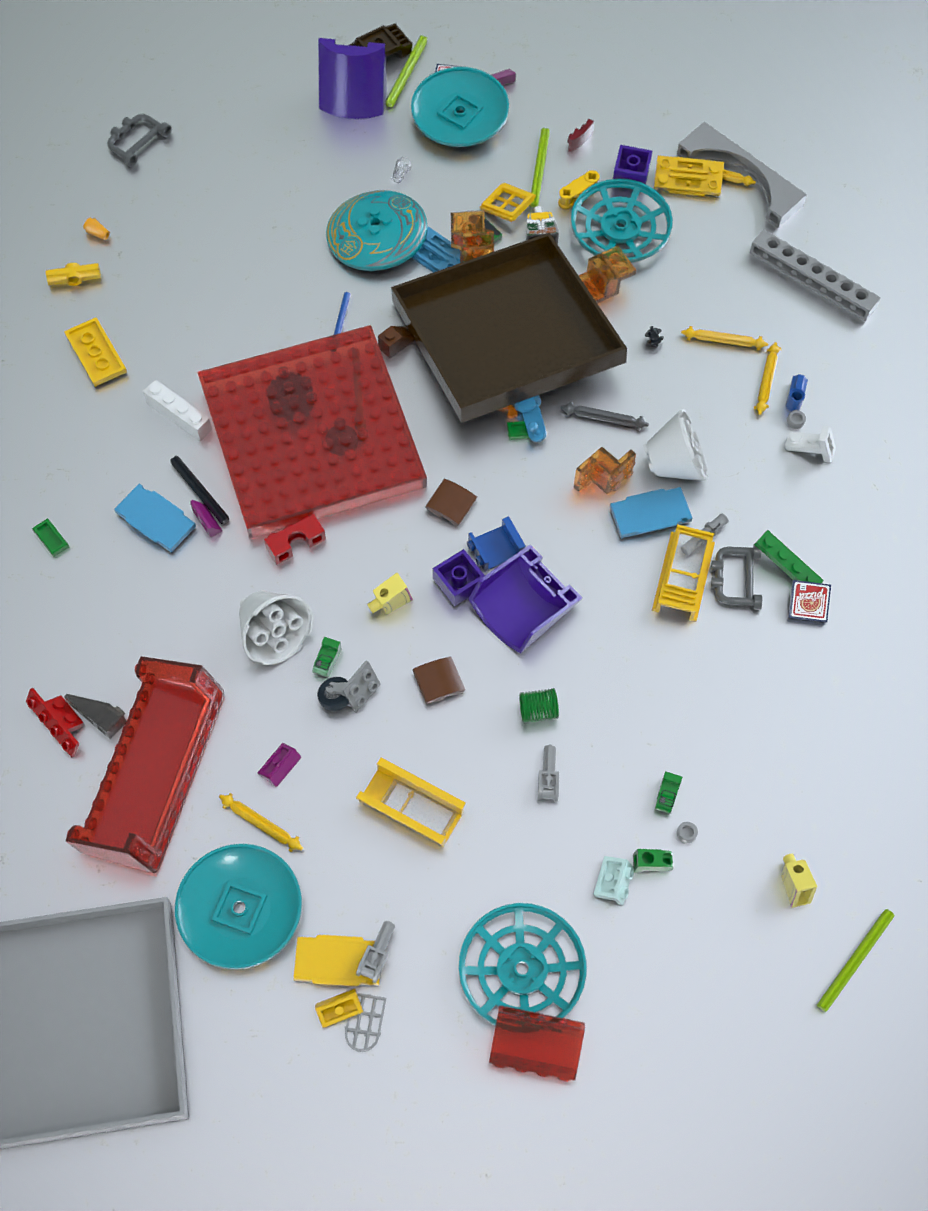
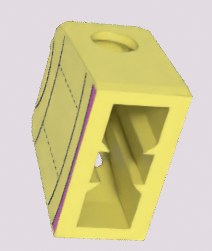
M395 573L372 591L376 598L369 602L367 606L372 613L383 608L385 613L389 614L411 602L413 598L399 574Z
M794 854L785 855L783 857L785 865L781 878L791 908L811 904L817 884L806 861H797Z

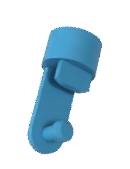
M540 395L514 404L515 409L523 414L529 438L533 442H541L547 435L539 407L541 405Z

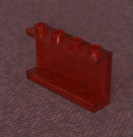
M499 1005L489 1063L498 1068L511 1067L518 1072L531 1071L542 1077L550 1075L562 1081H575L585 1032V1023Z

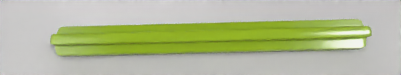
M419 36L385 101L387 107L392 108L396 103L427 44L426 36Z
M549 128L541 129L531 193L535 194L536 198L529 205L531 208L538 207L550 134Z
M889 909L883 911L820 999L817 1006L822 1011L827 1012L895 917L892 911Z

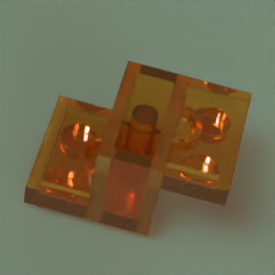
M485 211L451 212V247L460 250V263L494 252V231L485 229Z
M615 246L589 258L587 272L580 274L579 277L598 304L619 294L621 281L635 275L636 269L621 248Z
M599 448L576 468L573 487L579 492L582 488H587L593 482L606 494L612 490H617L624 479L628 480L633 475L636 453L630 449L617 460L605 448Z

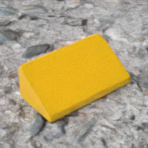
M355 988L315 1004V1010L323 1028L363 1012Z

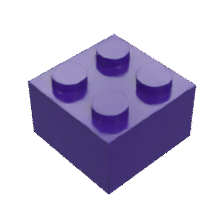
M620 145L613 179H629L646 185L653 150Z
M464 549L432 568L433 580L454 607L469 598L477 582L485 576Z

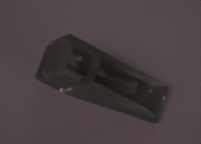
M71 694L64 696L72 708L109 739L127 723L124 717L125 712L118 706L114 708L110 703Z

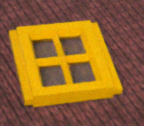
M501 183L484 200L480 210L512 222L534 201L536 195L510 184Z

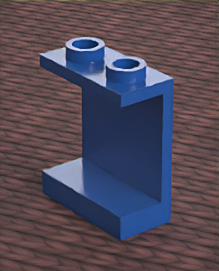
M509 516L502 519L501 527L480 536L474 537L472 532L468 533L467 546L470 552H474L476 563L479 567L482 566L484 572L500 566L526 548Z

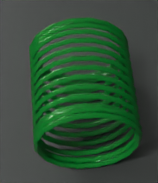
M555 688L542 689L541 691L538 690V692L535 690V693L534 691L525 692V694L520 692V710L524 723L559 718V705Z

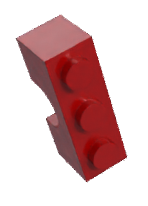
M315 514L305 516L299 522L287 525L283 530L272 533L264 539L266 549L276 565L293 557L290 546L292 542L303 540L311 548L326 540L325 530Z

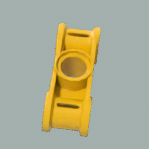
M594 170L587 171L561 188L559 191V207L565 210L573 207L578 196L585 189L599 181V173Z

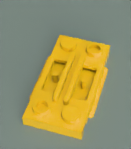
M658 155L654 189L663 188L671 194L700 197L705 195L720 196L724 162Z
M317 935L316 938L297 937L293 980L322 985L379 986L380 977L377 983H374L370 978L356 975L367 946L373 947L375 941H367L362 937Z

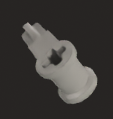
M552 745L544 747L543 770H539L537 800L539 801L541 799H554L555 802H558L559 771H555L556 747Z
M390 921L383 922L373 947L368 945L356 972L357 976H365L372 979L374 983H377L388 957V952H385V949L394 931L395 924Z

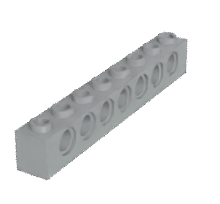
M763 229L752 242L750 254L862 320L867 321L877 308L881 297L791 246L786 241L779 239L772 233Z

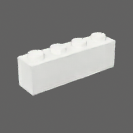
M157 380L152 382L143 391L148 405L197 440L201 441L212 430L208 416Z

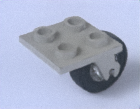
M365 661L349 681L343 677H332L324 681L318 689L317 697L320 704L329 711H337L350 706L357 713L381 683L370 663Z

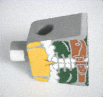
M542 207L533 208V213L527 215L526 240L550 232L558 244L559 230L552 213L543 212Z

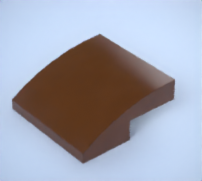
M444 478L425 508L439 518L443 516L457 527L477 499V496L464 487Z
M451 656L425 663L412 670L426 704L443 701L445 697L463 694L466 690Z

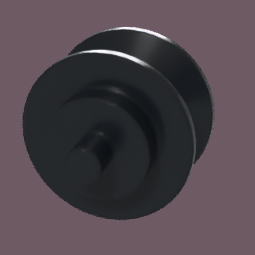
M651 326L645 333V337H649L647 344L658 347V344L664 339L663 336L659 335L662 330Z

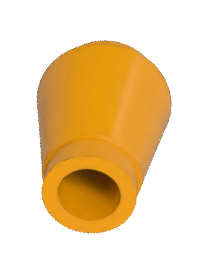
M89 217L83 225L86 233L106 240L110 235V231L96 218L92 219Z

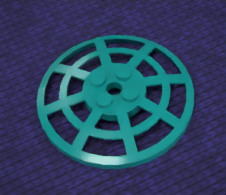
M610 179L590 186L578 196L571 213L572 231L580 245L596 257L618 263L641 261L659 252L669 240L673 225L672 212L665 199L648 185L629 179ZM620 187L633 189L630 198L609 197L606 189ZM600 191L603 200L596 203L590 211L581 206L589 196ZM642 192L658 203L660 208L651 212L646 205L637 201L639 193ZM621 202V203H628V204H627L626 208H625V207H615V208H614V206H613L612 203ZM606 206L608 211L602 217L595 214L599 208ZM634 206L641 209L646 215L639 217L633 211ZM577 212L586 216L585 226L587 232H577ZM664 213L667 222L666 234H657L655 217ZM591 219L601 223V230H591ZM650 221L651 232L641 231V224ZM620 223H621L622 225H625V226H624V227H619V226H617V224H620ZM604 236L610 242L608 246H605L595 237ZM638 236L647 238L644 243L637 247L633 242ZM590 238L598 247L605 251L600 253L594 250L582 239ZM653 239L663 240L661 244L655 249H653L651 252H648L646 254H642L640 252V250L648 246ZM617 243H626L629 249L619 250L614 249ZM611 253H615V254H630V253H633V254L635 255V257H627V258L613 257V256H610V254H611Z
M531 903L507 904L495 908L482 916L467 933L459 955L460 983L470 1005L489 1023L512 1032L527 1033L540 1031L561 1021L579 1001L587 976L585 951L580 938L572 926L554 911ZM511 912L515 913V925L505 927L493 935L483 927L487 922L500 915ZM523 912L540 914L551 919L556 924L549 933L535 926L524 925ZM562 929L572 940L579 961L566 962L564 953L555 940ZM515 932L516 943L508 946L506 949L497 941L504 935ZM524 932L536 934L542 937L543 940L537 947L525 943ZM478 933L486 942L481 950L478 966H465L468 948L472 939ZM549 945L555 950L559 963L547 964L543 952ZM490 948L500 955L497 966H484L486 955ZM523 963L527 965L528 972L526 974H519L516 966ZM580 970L577 989L573 998L568 1003L559 996L565 984L567 971ZM560 972L559 982L553 991L544 984L547 973ZM466 975H478L481 987L489 998L482 1007L476 1003L471 995ZM485 975L498 976L502 986L495 994L488 987ZM539 990L547 997L542 1003L529 1007V994ZM508 991L519 995L520 1007L508 1005L502 1002L501 999ZM552 1003L563 1010L547 1022L533 1026L530 1024V1013L543 1010ZM497 1005L505 1011L521 1014L522 1026L502 1023L492 1018L488 1013Z

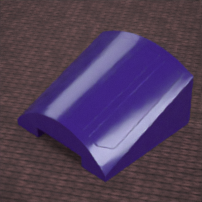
M319 38V109L331 115L348 119H366L383 115L387 95L385 44L368 42V47L339 45L336 44L335 39Z
M531 544L482 577L469 597L474 610L489 630L503 643L519 653L527 649L583 598L570 584L565 587L541 562L543 557Z

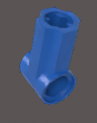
M798 374L792 377L786 401V408L789 411L800 410L802 407L808 382L805 375Z

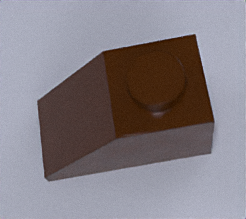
M390 326L378 335V348L391 359L413 342L414 339L409 330L404 326Z

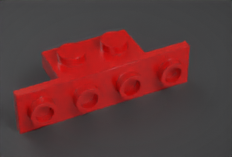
M31 688L26 699L28 707L34 711L40 722L57 739L63 750L71 758L74 757L79 747V742L71 732L82 728L84 722L61 695L44 701L36 690Z

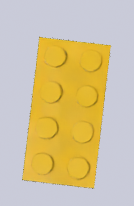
M97 317L64 331L94 387L127 372L125 365Z

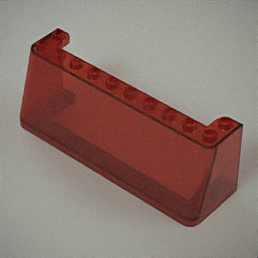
M140 656L135 666V674L142 682V685L137 692L133 707L130 709L129 717L115 746L112 759L108 763L107 771L100 783V788L92 803L90 813L85 820L84 828L80 825H73L67 832L65 842L80 853L142 871L156 873L162 864L223 703L224 689L202 665Z

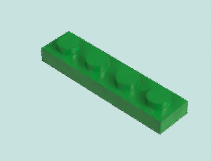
M766 530L754 544L791 579L822 583L824 581L769 530Z

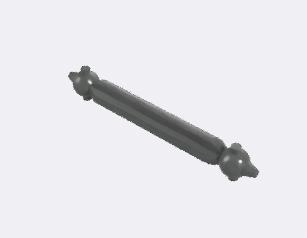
M573 402L561 406V409L567 413V416L574 413L580 417L629 427L635 425L639 431L641 428L649 426V423L643 419V416L635 419L630 415L580 405L574 407Z

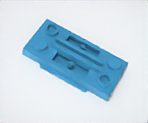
M429 226L423 245L411 257L432 272L474 259L473 256Z
M138 484L114 509L115 513L125 519L128 524L171 553L196 527L195 522L186 517L181 509L157 492L145 490L141 484Z
M681 487L669 490H654L626 497V500L610 503V509L621 538L692 522L693 519Z

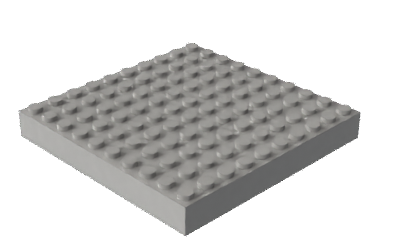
M168 897L0 922V1149L188 1119L172 908Z

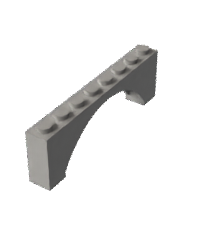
M703 122L678 145L677 155L679 157L729 163L753 176L763 188L767 198L768 211L765 219L777 228L804 206L806 193L706 122Z

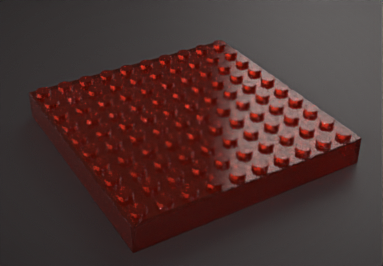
M371 325L197 372L249 539L284 529L287 525L299 522L305 516L315 514L316 518L319 519L427 487L425 470Z

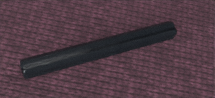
M174 456L171 458L172 466L221 524L228 522L229 516L180 457Z

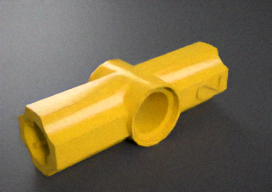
M71 262L66 264L65 268L45 271L48 286L63 283L77 286L82 281L101 278L98 263L79 265L78 263Z

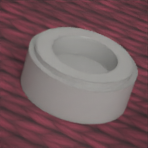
M799 410L791 411L787 418L788 425L794 429L802 428L806 421L805 414Z
M683 822L677 829V837L683 843H692L698 835L697 827L691 822Z

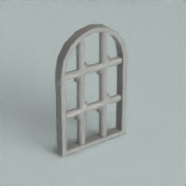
M357 993L358 996H361L362 1009L365 997L373 999L371 1013L364 1012L363 1009L362 1013L357 1014L358 1018L355 1029L348 1028L350 1018H348L345 1026V1039L353 1050L366 1052L377 1044L381 1035L380 1031L386 998ZM376 999L384 1000L381 1014H376V1011H374ZM361 1015H367L369 1018L367 1031L360 1030L359 1028ZM373 1017L380 1018L378 1033L372 1032L371 1029ZM348 1031L354 1034L352 1045L347 1038ZM358 1033L365 1034L366 1036L364 1049L356 1048ZM370 1035L377 1036L375 1042L368 1047Z

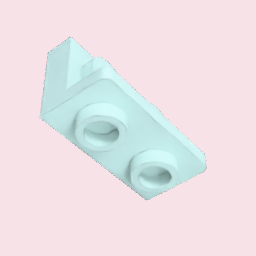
M604 856L594 896L596 898L614 900L619 905H624V901L629 895L628 887L630 880L634 876V868L627 859Z

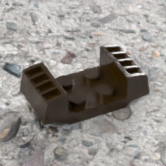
M396 23L378 27L356 38L353 43L349 44V46L368 47V42L385 44V57L397 53L401 59L410 55L413 46L412 41L409 40Z

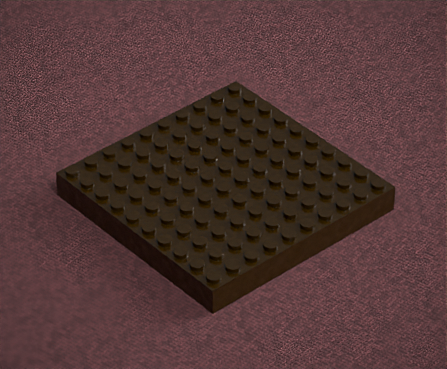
M550 232L391 287L393 304L461 423L622 365L627 361L626 345Z

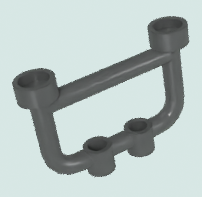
M146 114L136 115L132 119L125 117L122 120L123 126L120 129L117 127L111 129V137L108 139L107 145L112 152L123 158V162L126 165L133 167L138 160L135 153L158 133L163 137H168L172 132V126L166 122L160 123ZM139 121H146L154 126L151 131L126 152L114 145L115 141L124 138L128 130H134Z
M754 544L753 548L723 547L716 553L715 560L711 561V572H715V577L711 578V588L715 589L716 597L722 603L753 606V610L762 609V595L754 594L753 559H761L762 551ZM726 554L746 555V598L727 597L723 594V556Z

